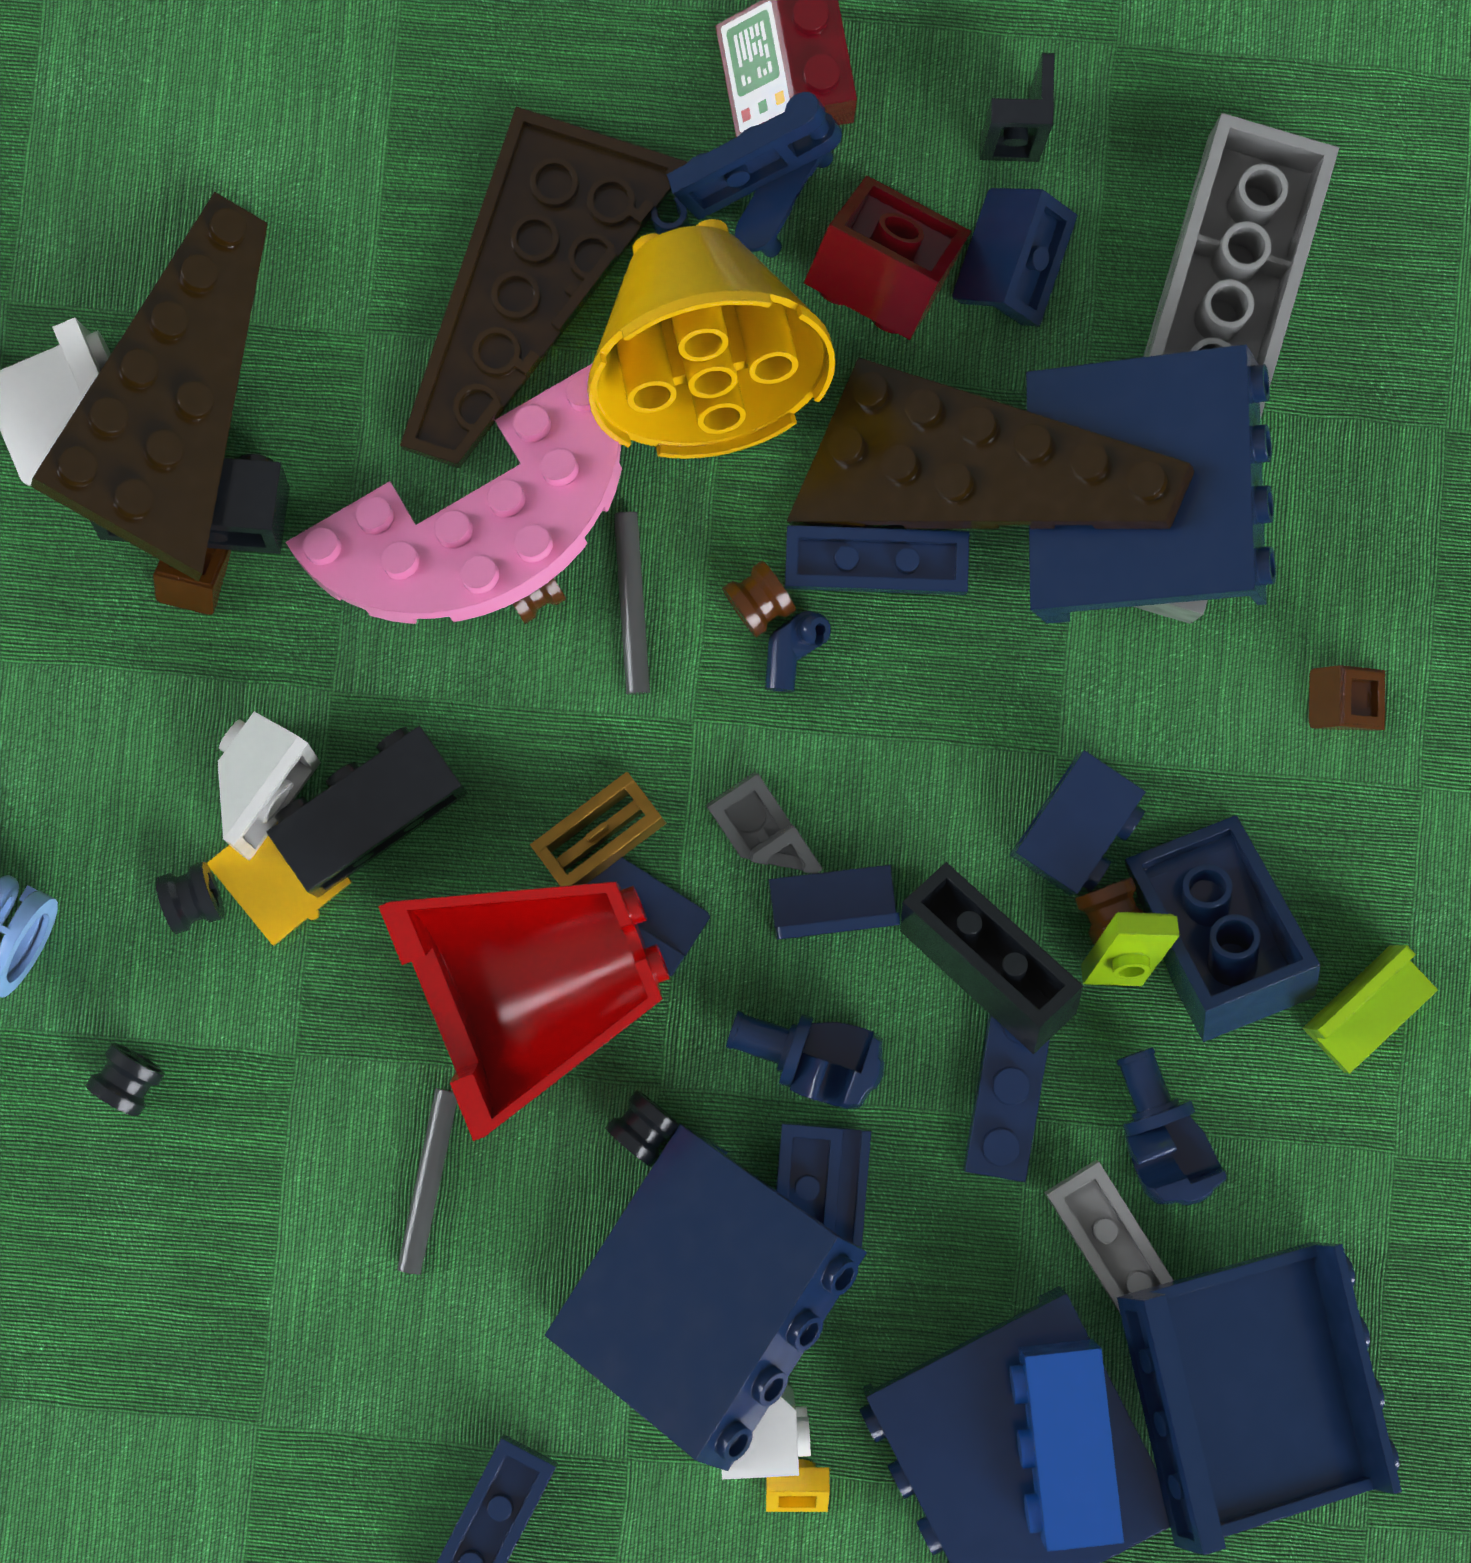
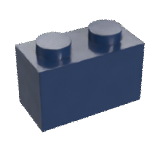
M1084 750L1075 756L1009 855L1069 896L1078 894L1082 887L1091 892L1111 864V861L1103 855L1115 837L1118 836L1125 841L1142 819L1145 810L1137 805L1146 791Z

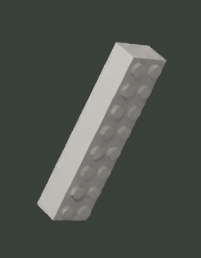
M1221 113L1208 135L1143 357L1247 344L1258 364L1266 365L1269 384L1271 385L1340 147ZM1260 402V419L1265 402ZM1208 600L1133 607L1191 624L1204 615Z

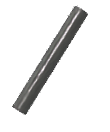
M619 512L614 514L626 694L650 693L638 513Z
M435 1088L397 1270L404 1273L420 1275L422 1271L457 1106L453 1090Z

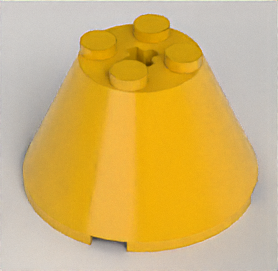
M709 219L698 223L696 226L677 228L662 234H646L635 241L632 246L633 257L630 260L587 382L591 412L597 424L609 437L627 448L631 445V440L656 447L658 457L690 459L719 456L756 446L778 436L797 424L795 413L813 397L814 401H821L832 382L835 371V353L830 334L821 320L739 239L729 233L726 223L721 220Z

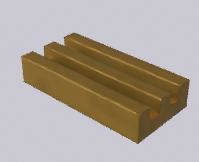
M625 772L531 843L530 846L560 886L587 884L667 823L630 774ZM628 794L633 798L632 802L586 834L583 839L558 858L553 856L552 852ZM641 813L645 814L643 818L567 874L565 872Z

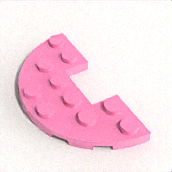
M592 364L495 420L520 463L513 469L417 525L394 486L389 481L286 541V544L303 569L332 597L339 601L342 599L347 603L362 608L370 616L392 622L416 624L417 619L450 617L453 622L463 621L489 614L527 597L564 570L587 545L585 536L594 526L602 511L608 512L622 471L619 463L621 444L609 437L600 428L591 412L587 382Z

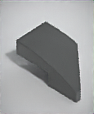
M756 771L705 805L741 858L750 859L754 863L782 866L816 874L823 869Z

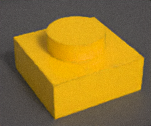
M798 1459L799 1476L766 1477V1512H828L830 1495L829 1467H816V1464L812 1461Z

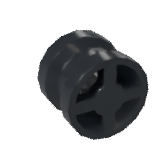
M205 861L192 865L187 874L178 877L171 873L156 877L155 884L159 903L165 919L175 935L190 930L192 923L204 919L211 923L224 918L225 912L221 894L214 875Z
M111 1043L105 1053L107 1063L101 1073L91 1075L85 1086L93 1095L108 1105L128 1115L139 1117L146 1106L144 1096L150 1087L160 1084L165 1076V1072L155 1063L121 1044Z
M636 1090L629 1098V1109L622 1117L613 1118L605 1129L628 1151L652 1167L660 1156L659 1148L666 1139H671L680 1124L641 1091Z

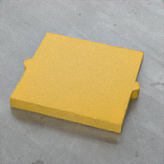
M269 835L250 861L228 845L207 862L212 872L273 946L305 920H316L320 915L319 909L352 883L349 877H347L320 897L313 896L305 890Z

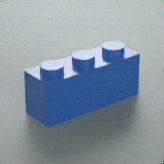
M1093 1339L1018 1347L1020 1365L1010 1366L1009 1371L1014 1404H1025L1027 1429L1017 1430V1444L1021 1468H1032L1035 1493L1024 1494L1025 1514L1029 1533H1039L1047 1552L1124 1543L1101 1347Z

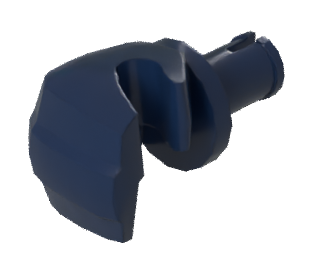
M737 1012L726 1048H734L778 1064L777 1071L782 1072L779 1084L790 1087L791 1091L803 1097L844 1109L860 1108L869 1093L878 1087L883 1078L885 1064L882 1058L883 1038L871 1030L840 1022L812 1023L814 1018L804 1014L801 1015L798 1025L792 1023L791 1028L788 1029L745 1015L744 1012Z
M1153 1047L1116 1060L1117 1065L1121 1068L1137 1111L1132 1114V1120L1123 1123V1128L1126 1133L1127 1148L1144 1193L1154 1203L1162 1205L1179 1203L1187 1206L1202 1202L1211 1196L1214 1189L1225 1182L1227 1178L1226 1170L1218 1162L1204 1131L1189 1116L1195 1113L1192 1101L1179 1102L1178 1098L1171 1099L1155 1058Z

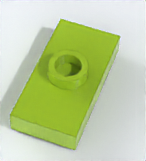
M1116 913L1081 964L1083 984L1142 986L1180 936L1177 916L1158 913Z

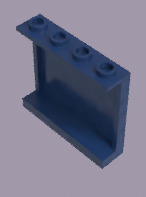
M1247 344L1026 372L1028 412L1188 462L1195 471L1170 529H1095L1093 525H1055L1054 529H1031L1029 526L1030 610L1046 624L1070 622V612L1245 596H1250L1257 605L1267 604L1266 585L1275 584L1276 562L1272 546L1265 547L1264 524L1273 522L1274 502L1270 485H1263L1262 463L1271 462L1272 443L1268 425H1261L1260 402L1269 401L1270 384L1266 365L1258 364Z
M680 1124L552 1322L545 1336L695 1461L729 1471L734 1461L741 1458L748 1450L752 1442L753 1431L769 1406L778 1401L783 1395L788 1384V1376L804 1351L809 1349L818 1340L823 1329V1321L840 1295L844 1294L853 1285L858 1274V1266L867 1252L837 1235L726 1155L727 1151L713 1141Z
M1309 1242L1117 1297L1175 1547L1204 1556L1226 1549L1224 1537L1370 1490H1378L1390 1494L1402 1492L1397 1473L1399 1469V1456L1395 1445L1388 1436L1382 1411L1385 1404L1384 1393L1380 1383L1374 1377L1368 1352L1370 1335L1365 1321L1359 1315L1353 1290L1355 1272L1351 1261L1345 1255L1343 1244Z
M1060 1286L1038 1296L1039 1304L876 1388H873L871 1383L863 1387L869 1404L859 1409L876 1443L887 1438L897 1458L896 1461L888 1464V1468L904 1499L914 1494L916 1495L926 1515L917 1520L916 1523L933 1556L944 1551L950 1563H1102L1170 1528L1157 1469L1104 1367L1124 1543L1047 1552L1039 1533H1029L1024 1494L1035 1493L1032 1468H1021L1017 1444V1430L1027 1429L1025 1404H1014L1009 1368L1013 1365H1020L1018 1347L1090 1339L1067 1293Z

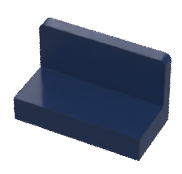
M989 189L953 290L952 298L961 304L993 306L1022 326L1040 327L1078 215L1043 189Z
M622 857L588 882V884L616 881L622 890L630 886L635 887L647 921L638 924L646 947L654 944L658 945L669 976L673 977L709 921L710 915L701 907Z
M890 865L769 879L776 940L901 925L899 912L896 913Z

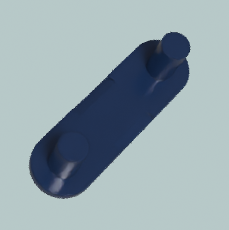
M829 152L758 188L736 225L735 237L751 252L761 251L766 257L778 255L782 249V243L777 238V235L790 215L794 202L809 176L813 175L816 168H825L832 163L833 153Z

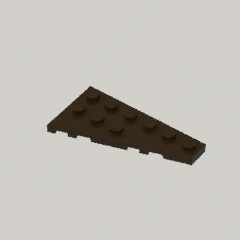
M517 106L515 107L400 443L404 451L459 469L462 467L493 426L495 420L500 417L652 217V209L654 207L658 209L671 192L667 174L687 164V161Z
M216 192L211 196L36 471L30 486L198 582L204 567L268 226L267 222Z
M858 357L787 522L793 526L842 525L843 527L868 528V525H903L906 529H999V525H1029L1031 529H1054L1055 525H1093L1095 529H1170L1195 471L1188 462Z

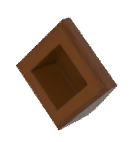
M207 548L203 572L199 582L160 560L153 574L156 600L162 604L212 615L218 603L231 550Z
M1344 665L1313 668L1309 674V726L1313 729L1385 730V670Z

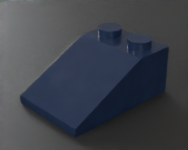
M1237 815L1125 859V866L1129 876L1134 881L1135 891L1143 910L1146 913L1173 914V916H1177L1180 936L1163 957L1176 992L1203 1042L1316 997L1321 965Z

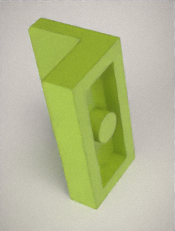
M1390 945L1303 1027V1030L1344 1073L1350 1074L1438 991L1427 977L1410 961L1416 954L1408 945Z

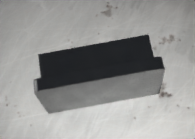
M1055 53L1041 54L1029 89V99H991L980 136V160L1040 161L1053 126Z

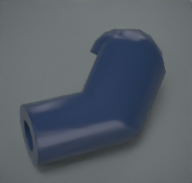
M811 611L798 613L771 633L768 641L765 690L795 692L797 661L817 647L825 644L830 638L831 625L824 615Z

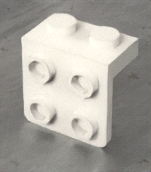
M75 317L52 327L60 345L0 370V432L21 481L28 486H31L32 478L111 355L101 333L98 330L91 333Z

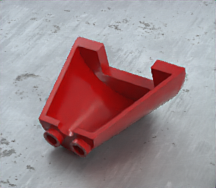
M616 881L396 900L378 906L401 964L404 965L412 962L456 1072L450 1081V1085L473 1141L487 1136L662 1000L659 983L670 979L658 945L654 944L646 947L638 924L647 921L635 887L630 886L622 890Z

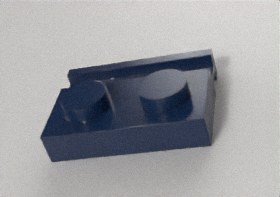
M784 1122L781 1124L776 1191L837 1235L861 1248L871 1130Z

